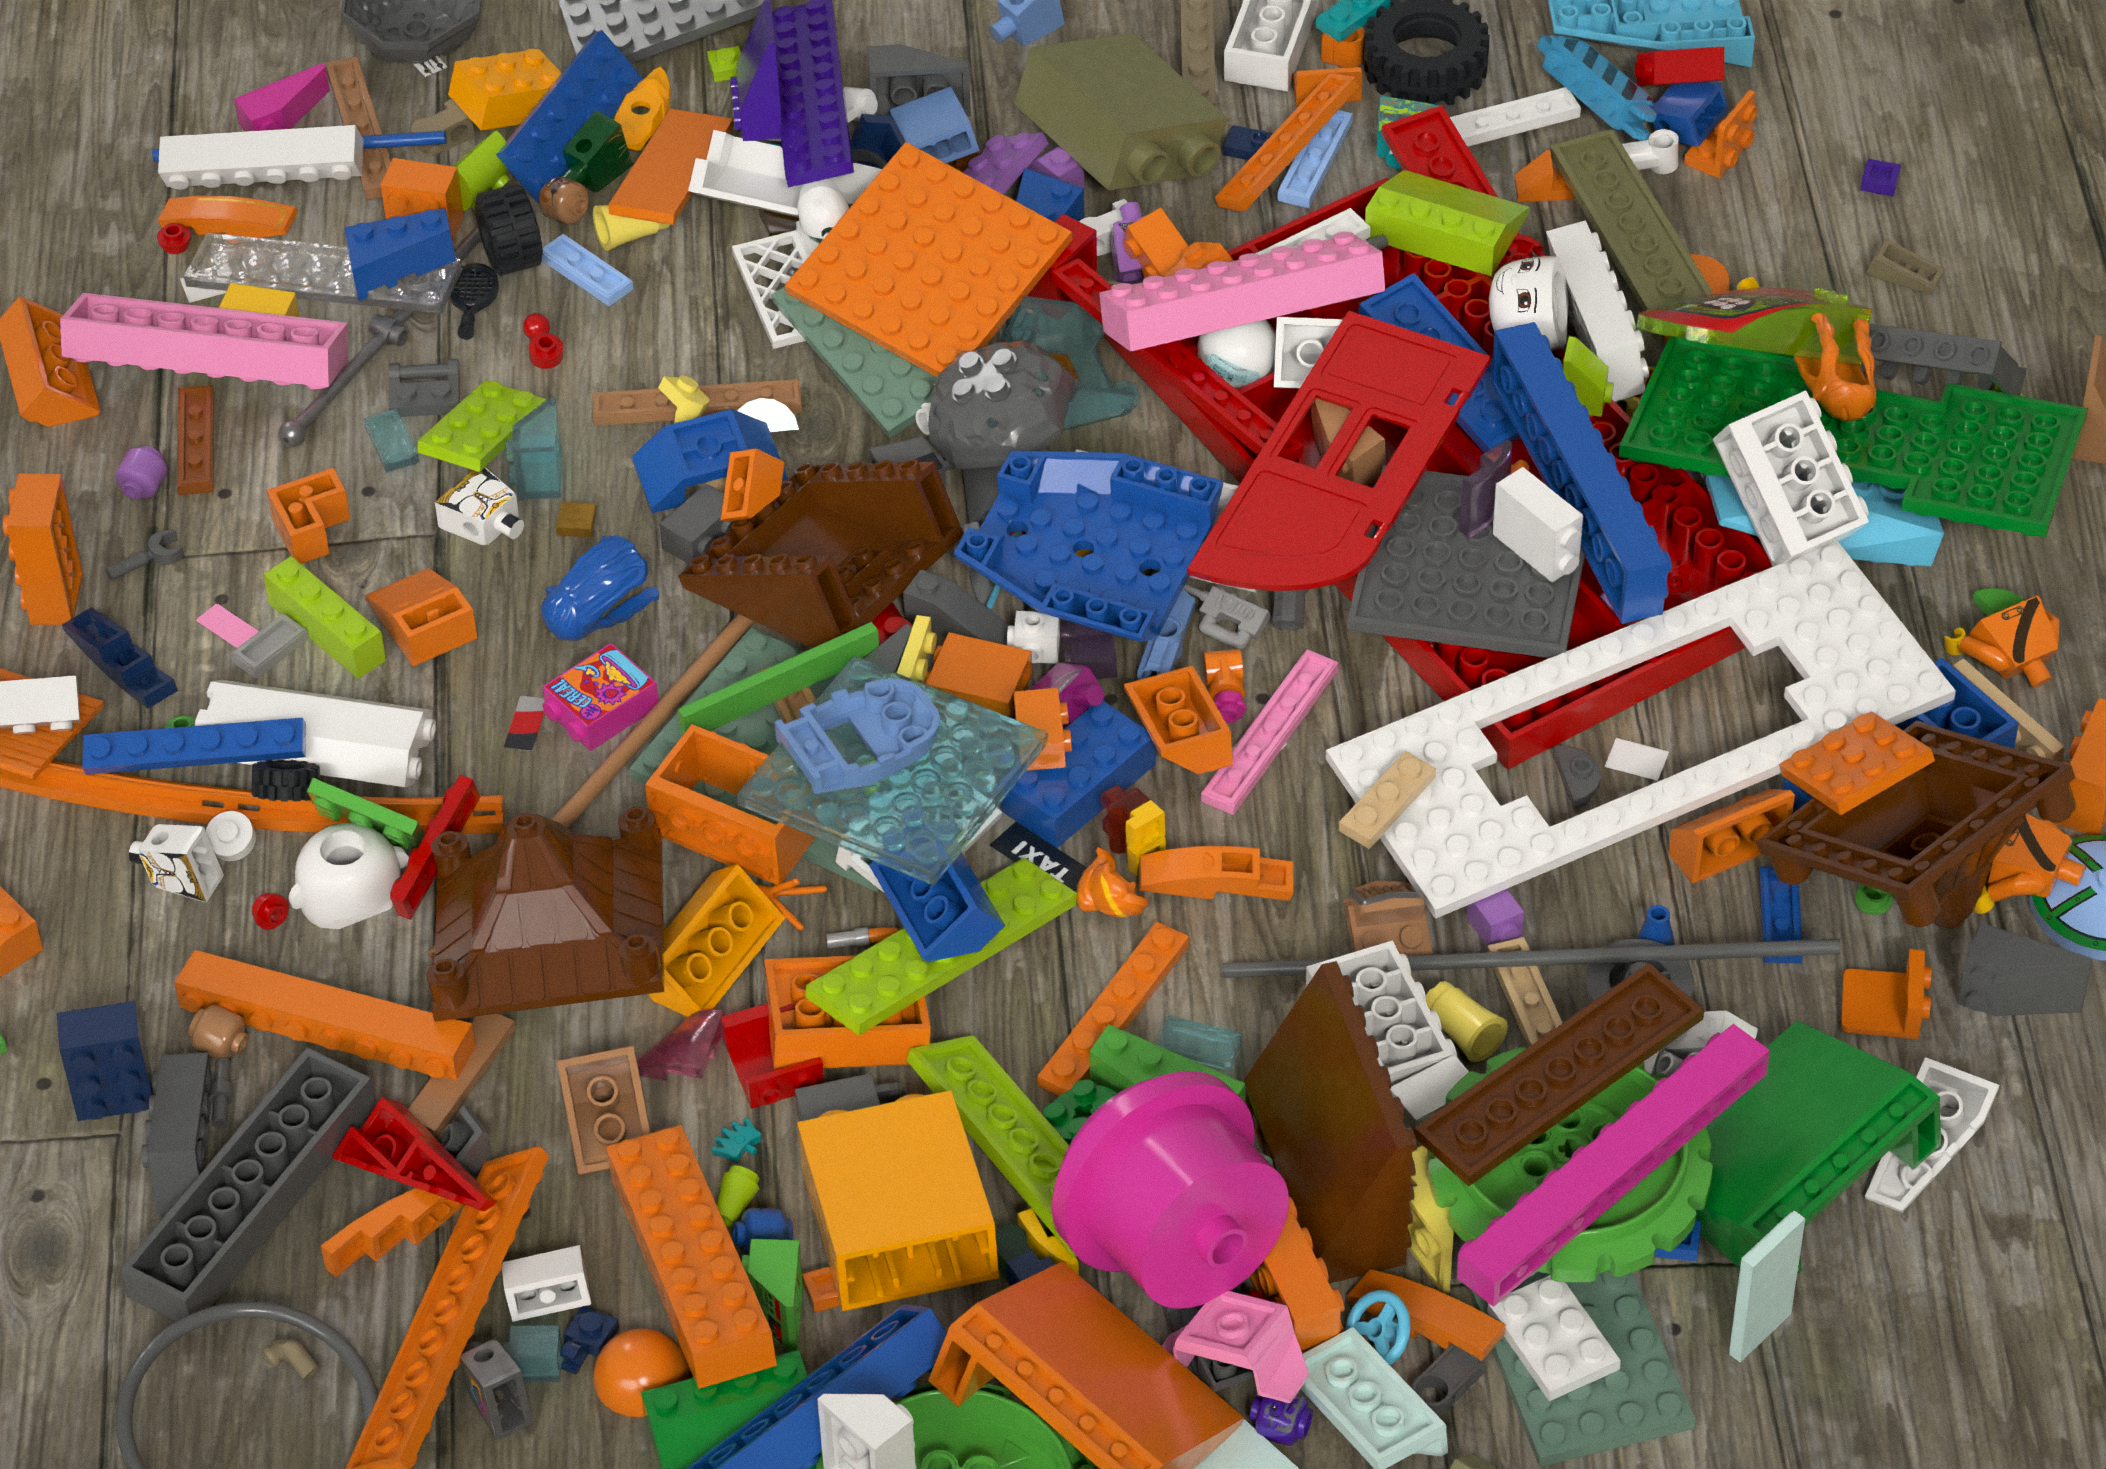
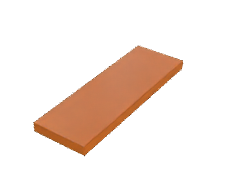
M670 108L609 202V214L674 225L693 194L688 189L695 159L707 160L713 130L730 134L733 130V118Z

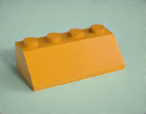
M738 864L712 872L664 931V992L648 994V996L654 1002L697 1022L704 1021L785 920L782 913Z

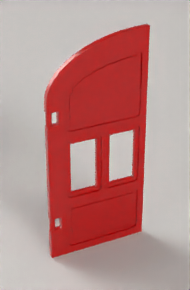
M1348 310L1187 568L1188 575L1246 589L1297 591L1332 585L1359 573L1375 556L1387 531L1392 528L1460 415L1463 405L1471 397L1489 367L1491 356ZM1453 393L1459 394L1453 406L1447 404ZM1317 398L1351 409L1352 411L1315 469L1280 456ZM1375 417L1408 428L1409 430L1374 488L1338 477L1337 475L1368 424ZM1373 525L1379 526L1373 538L1367 537Z

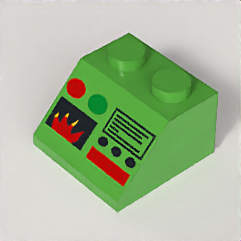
M751 1239L750 1255L742 1256V1265L770 1326L772 1337L788 1352L796 1351L799 1346L804 1288L799 1240Z

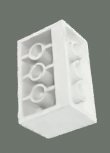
M1803 391L1729 424L1712 439L1773 567L1779 564L1782 565L1832 542L1847 538L1869 522L1867 518L1869 515L1867 505L1861 496L1857 497L1851 485L1853 483L1852 474L1845 463L1841 464L1835 452L1837 450L1835 438L1829 430L1825 431L1820 420V407L1814 398L1809 397L1807 391Z
M1393 941L1306 967V987L1321 964L1337 961L1342 975H1349L1354 991L1352 999L1355 1006L1361 1005L1366 1019V1033L1368 1036L1373 1035L1376 1040L1379 1052L1377 1060L1380 1066L1385 1065L1391 1078V1087L1452 1055L1457 1057L1452 1040L1445 1039L1441 1032V1022L1435 1010L1430 1011L1426 1004V995L1422 984L1419 981L1414 982L1411 976L1408 958L1404 953L1399 954Z

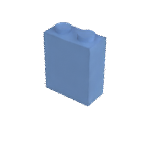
M951 86L889 110L905 142L944 163L979 151L971 123Z

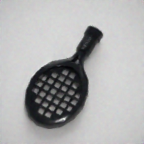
M472 263L459 268L451 276L448 283L449 299L455 307L464 313L458 328V336L464 340H469L474 336V315L488 307L496 299L499 292L498 276L492 268L485 264Z

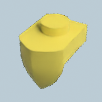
M685 375L680 377L664 376L658 387L677 407L675 423L701 417L710 402V399L698 388V383Z

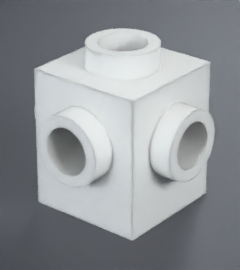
M1016 611L1015 626L1008 625L1007 645L1032 651V663L1057 664L1060 645V618L1038 611Z

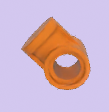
M1240 649L1203 652L1206 688H1209L1208 692L1213 701L1217 693L1227 690L1238 692L1244 698L1245 688L1243 685V664Z

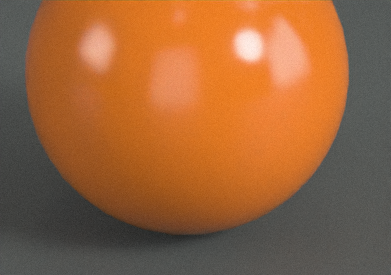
M634 1328L614 1336L601 1349L593 1370L594 1389L601 1402L612 1411L629 1417H644L641 1392L690 1379V1368L681 1347L670 1336L649 1328Z

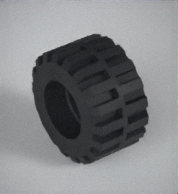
M516 183L477 194L475 213L478 229L485 252L493 269L500 276L541 265L543 249L540 231L530 200L522 187Z

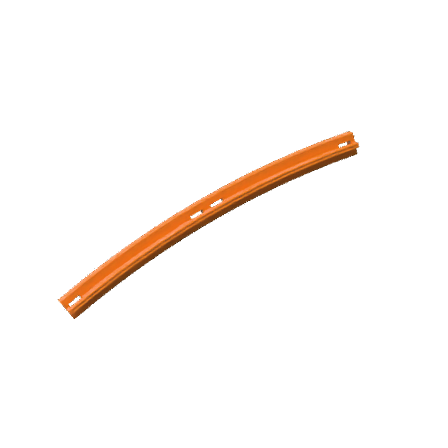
M55 760L47 764V767L35 779L0 769V787L136 815L209 824L220 813L236 811L244 814L255 829L318 833L320 830L335 824L350 823V820L340 817L339 821L336 822L318 814V810L315 809L316 806L312 804V800L296 802L293 800H288V802L281 800L270 801L253 797L251 795L252 790L189 784L117 772L85 774L82 766ZM503 795L480 796L461 833H501L504 828L505 804ZM444 797L361 798L418 821L423 834L426 835L427 824L432 817L437 816L443 805ZM205 801L222 802L224 806L223 808L204 806ZM241 805L260 806V810H241L240 807ZM475 811H495V815L475 816Z

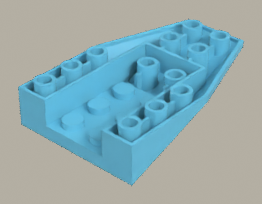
M1547 0L1555 34L1647 52L1724 47V63L1752 67L1755 36L1750 16L1742 15L1739 0Z
M1707 475L1705 481L1719 525L1758 536L1731 478ZM1853 481L1851 485L1857 497L1861 496L1867 505L1869 512L1867 518L1869 522L1851 536L1838 541L1851 559L1874 563L1886 562L1905 564L1907 566L1931 567L1944 535L1939 517L1920 516L1914 512L1903 511L1902 502L1906 492L1904 489H1890L1883 485Z

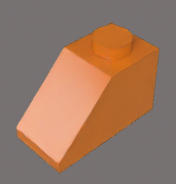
M756 448L730 452L721 520L729 522L752 518L779 497L785 462Z

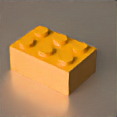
M540 49L500 53L487 57H472L467 60L455 61L448 95L481 131L520 125L561 75V72Z

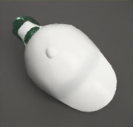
M830 179L804 184L797 204L799 221L803 232L810 239L820 244L849 209L844 195Z

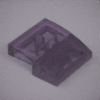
M1509 440L1481 455L1480 470L1462 480L1459 531L1468 539L1479 533L1494 520L1496 483L1511 475L1513 444Z

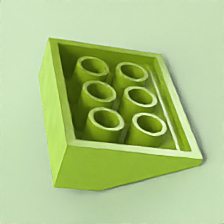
M1403 170L1379 186L1367 205L1365 222L1370 226V237L1367 239L1369 240L1384 234L1388 240V246L1492 277L1528 216L1530 207Z

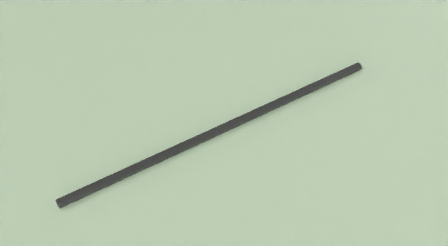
M1840 939L1411 955L1406 957L1408 958L1411 971L1832 955L1840 954ZM1330 959L1223 963V977L1306 975L1307 966Z

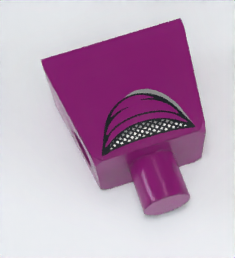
M1057 663L1030 689L1058 688L1060 703L1067 702L1069 724L1062 725L1063 728L1070 725L1091 706L1100 705L1104 698V691L1090 668L1085 665Z

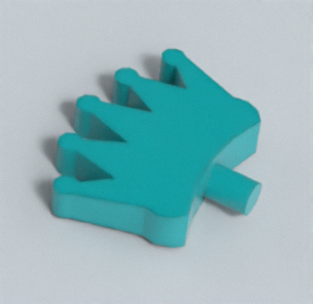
M749 1118L743 1119L744 1126L734 1121L732 1122V1129L734 1131L724 1127L721 1131L722 1136L725 1138L720 1136L715 1138L716 1145H719L720 1148L713 1146L712 1154L730 1159L735 1163L739 1162L746 1151L752 1155L757 1153L758 1149L754 1145L761 1142V1133L755 1129Z

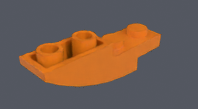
M1196 846L1157 851L1141 855L1139 891L1210 900L1214 899L1216 892L1290 901L1294 893L1293 861L1260 857V848L1238 846Z

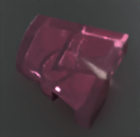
M706 1009L688 1016L637 1061L640 1076L667 1081L669 1073H675L702 1079L710 1058L715 1059L722 1040L720 1017L724 1016V1010Z

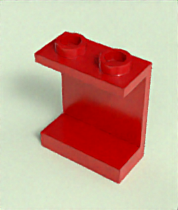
M768 1003L720 1017L724 1045L751 1109L795 1096V1089L824 1083L821 1057L774 1070L770 1045ZM792 1003L779 1008L780 1013L794 1010L795 1006Z

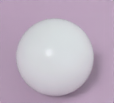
M1267 320L1199 336L1197 357H1201L1202 361L1217 374L1218 372L1223 373V379L1232 387L1240 389L1275 372L1276 332Z

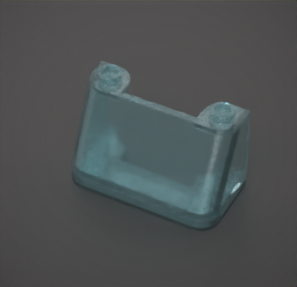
M1024 296L1004 332L1001 342L1025 340L1040 346L1047 353L1069 356L1079 376V380L1077 382L1076 378H1073L1074 383L1063 431L1130 414L1136 408L1141 396L1132 381L1121 380L1114 388L1095 350L1098 341L1104 335L1103 325L1075 302ZM1041 372L1038 374L1039 380L1047 381L1049 379L1047 375ZM1034 389L1036 396L1043 397L1044 391L1042 389Z

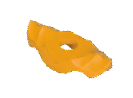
M661 66L654 69L631 92L626 94L614 117V121L621 124L628 150H642L670 110L671 86L668 76ZM637 106H645L650 111L646 114L638 115L633 113L632 109Z

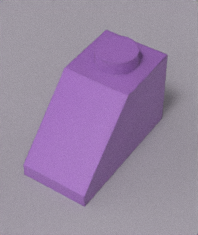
M1060 146L1039 153L1027 167V169L1082 187L1085 191L1084 168Z

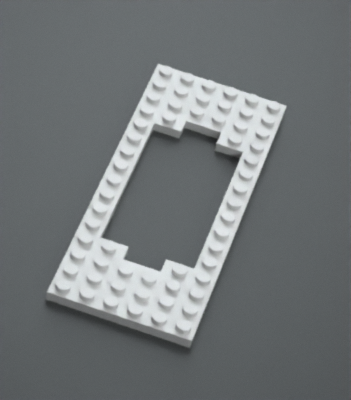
M1835 541L1782 565H1776L1666 610L1662 615L1649 617L1566 651V653H1561L1327 749L1326 760L1355 803L1365 795L1405 751L1436 768V778L1380 837L1413 888L1422 894L1424 904L1436 919L1780 774L1779 764L1789 759L1793 753L1808 748L1822 740L1826 734L1850 724L1859 715L1872 711L1891 724L1896 725L1953 701L1956 690L1840 543ZM1729 626L1753 656L1779 646L1804 679L1785 687L1784 698L1800 717L1801 722L1551 827L1548 826L1527 795L1500 806L1476 772L1497 761V752L1480 730L1481 728Z

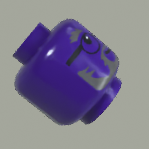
M1297 1394L1291 1403L1256 1396L1250 1411V1420L1256 1421L1255 1429L1258 1434L1264 1436L1267 1440L1286 1446H1292L1298 1439L1304 1440L1306 1438L1313 1417V1409L1308 1408L1306 1397Z

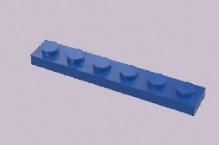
M303 718L87 734L83 735L82 769L85 774L303 758L306 757V723Z

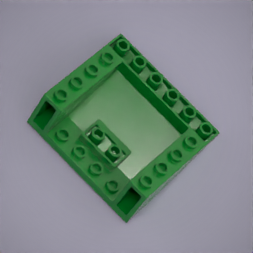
M1794 1022L1766 1047L1770 1050L1767 1075L1706 1126L1711 1141V1152L1708 1162L1713 1165L1706 1206L1703 1210H1695L1696 1220L1702 1221L1700 1235L1740 1268L1741 1258L1790 1212L1796 1211L1805 1218V1227L1888 1151L1892 1152L1914 1170L1941 1146L1940 1096L1910 1072L1802 1022ZM1801 1256L1799 1258L1797 1275L1802 1271Z

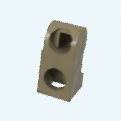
M453 99L444 102L445 110L431 117L417 119L411 125V133L446 131L447 134L446 144L413 146L417 155L431 157L475 137L473 121Z

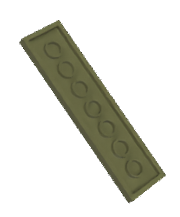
M1613 129L1550 145L1552 160L1643 311L1685 299L1714 294ZM1702 306L1698 308L1699 310H1695L1693 312H1703L1701 310H1710L1713 308H1710L1708 306ZM1647 317L1651 325L1665 322L1663 320Z

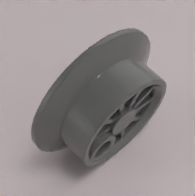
M1626 939L1612 943L1604 948L1667 945L1648 939ZM1686 960L1589 964L1586 972V988L1591 1000L1595 1001L1640 968L1650 963L1692 998L1694 977Z

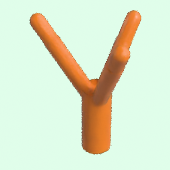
M798 878L772 887L757 885L782 915L799 931L804 929V925L777 899L778 896L825 893L827 891L825 885L794 887L800 883Z

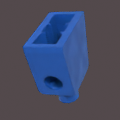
M1720 82L1676 84L1670 86L1658 101H1652L1650 105L1653 111L1657 113L1656 119L1653 122L1655 131L1660 129L1671 130L1677 134L1678 143L1691 146H1700L1729 111Z

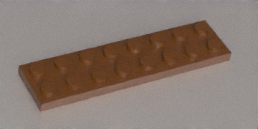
M1648 963L1414 1127L1415 1138L1469 1187L1702 1021L1704 1009Z

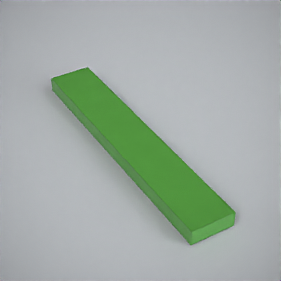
M872 622L867 623L679 708L680 734L683 736L691 724L712 731L857 665L879 647L878 629Z

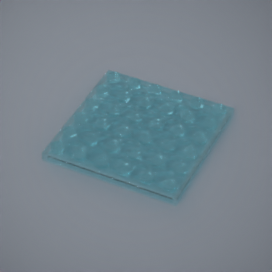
M854 656L814 702L815 706L831 700V693L844 688L849 694L864 690L865 683L880 679L897 678L910 681L926 693L939 712V730L931 749L922 758L908 767L872 785L814 794L812 784L783 743L780 742L737 793V805L935 885L1047 745L1048 733ZM849 722L824 731L848 765L857 763L861 767L877 762Z

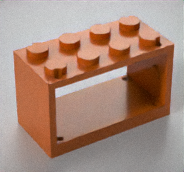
M691 724L645 784L647 806L655 815L657 828H660L662 838L729 866L738 864L746 873L775 885L783 883L825 826L823 794H814L812 784L799 767L789 764L777 756H770L752 749L745 743L735 742L718 735L714 731L710 732ZM699 781H702L781 813L783 816L777 824H773L692 790Z

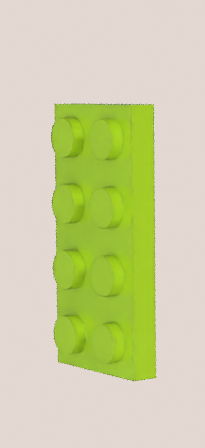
M484 380L418 440L417 453L480 472L546 411V399L535 396L528 391H519L502 386L501 383L496 381Z

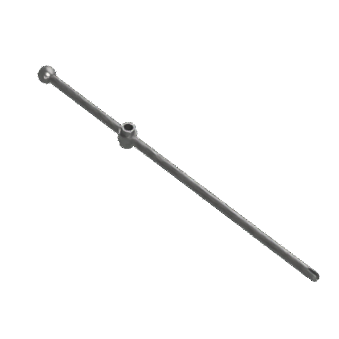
M518 181L517 183L522 187V189L525 192H527L524 186ZM478 225L454 249L456 261L437 268L392 317L389 315L383 317L376 314L369 324V333L374 334L371 340L343 368L331 385L326 387L296 420H289L281 425L278 436L287 447L301 445L305 440L308 426L385 344L391 345L393 343L397 346L404 344L409 330L403 324L481 241Z

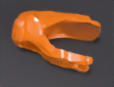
M1815 313L1811 320L1816 323V328L1820 335L1819 342L1823 349L1822 352L1809 351L1807 349L1796 350L1794 361L1797 364L1799 373L1805 384L1812 391L1813 398L1833 418L1842 422H1851L1863 418L1871 408H1874L1876 401L1874 382L1875 360L1870 349L1872 339L1869 337V323L1864 319H1856L1853 323L1857 352L1866 369L1865 379L1859 366L1861 362L1854 356L1839 353V347L1834 340L1835 330L1829 323L1827 315Z

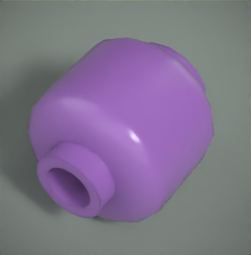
M149 446L135 447L127 451L115 472L116 482L121 487V491L129 498H150L157 493L167 474V465L162 454L156 449Z

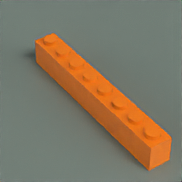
M198 950L193 951L174 981L179 1006L189 1012L197 1013L200 1009L206 1010L209 1006L219 1005L242 1016L246 1026L254 1027L259 1031H269L284 1035L296 1041H306L324 1046L329 1050L347 1052L358 1055L366 1060L372 1059L394 1065L399 1069H410L428 1074L437 1079L446 1077L457 1080L476 1047L472 1023L457 1019L434 1022L431 1012Z

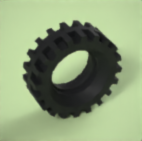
M1390 0V8L1387 9L1380 6L1377 9L1376 17L1370 16L1368 28H1365L1364 72H1368L1367 80L1370 85L1377 83V92L1383 95L1389 92L1392 98L1435 105L1436 102L1445 101L1447 106L1455 104V97L1457 96L1465 100L1470 97L1471 88L1479 90L1482 86V78L1486 79L1490 41L1487 22L1481 23L1482 15L1478 11L1469 13V4L1464 1L1460 5L1453 4V0H1407L1404 2ZM1413 38H1436L1448 41L1455 45L1456 48L1440 56L1421 57L1409 54L1397 44Z

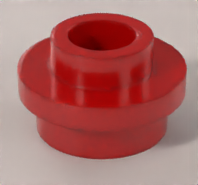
M168 224L159 230L157 234L158 244L169 254L182 253L189 247L191 232L185 225Z
M275 893L260 895L252 906L254 921L264 930H272L281 925L289 912L287 900Z

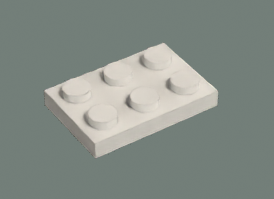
M1551 1275L1509 1293L1494 1307L1488 1303V1314L1506 1325L1503 1336L1548 1401L1620 1370L1621 1360L1566 1282L1553 1281Z

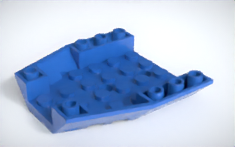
M1010 451L997 475L999 492L997 499L979 530L967 528L954 552V557L1040 613L1139 642L1154 640L1160 634L1190 576L1188 575L1187 568L1213 528L1223 481L1126 453ZM1018 530L1026 532V534L1018 538L1009 535ZM1084 549L1093 552L1091 554L1086 555L1085 557H1080L1075 554L1076 552ZM1146 569H1156L1159 571V573H1155L1152 576L1142 574Z

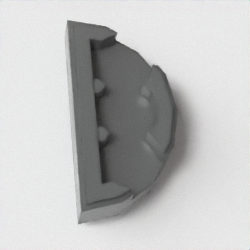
M1553 746V756L1573 809L1589 803L1590 797L1600 787L1601 775L1599 765L1591 755L1582 749L1571 746Z

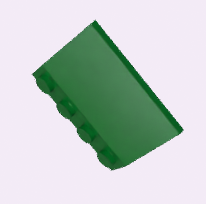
M799 1350L775 1356L777 1366L698 1389L695 1379L692 1378L641 1392L644 1419L660 1469H686L805 1379L808 1375ZM817 1463L809 1469H816Z

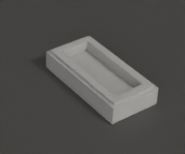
M283 613L230 653L232 662L255 679H258L309 639L308 630Z

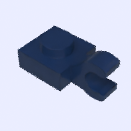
M582 1306L563 1334L564 1346L560 1351V1356L566 1359L562 1363L561 1369L576 1375L588 1354L597 1357L605 1344L619 1330L618 1319Z

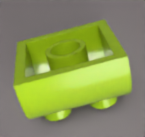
M497 130L453 165V167L458 169L463 212L467 211L470 207L475 211L477 194L487 192L490 188L493 190L501 188L510 180L506 175L509 169L496 155L507 143Z

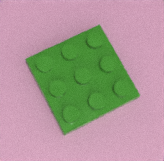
M315 778L312 779L307 792L313 801L312 804L316 806L315 809L318 810V814L336 822L339 821L340 817L350 820L352 824L374 828L381 834H384L385 838L393 846L402 847L406 851L409 846L419 847L424 834L418 821Z

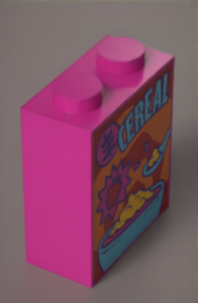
M612 643L542 686L544 696L542 706L547 717L553 722L557 721L560 723L573 741H580L590 751L646 716L659 701L657 683Z

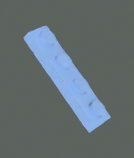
M1338 110L1328 123L1296 155L1278 190V201L1310 208L1353 123V113Z

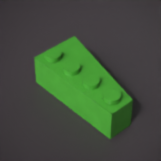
M1110 1024L1107 1025L1090 1049V1080L1097 1085L1106 1086L1114 1090L1117 1094L1139 1082L1180 1071H1197L1211 1074L1221 1079L1245 1103V1083Z

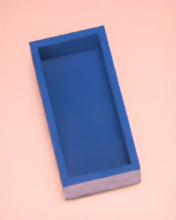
M1104 701L1098 706H1091L1064 729H1070L1072 752H1065L1066 767L1021 771L1020 765L1000 782L1001 811L1055 848L1061 846L1156 765V746L1147 730Z

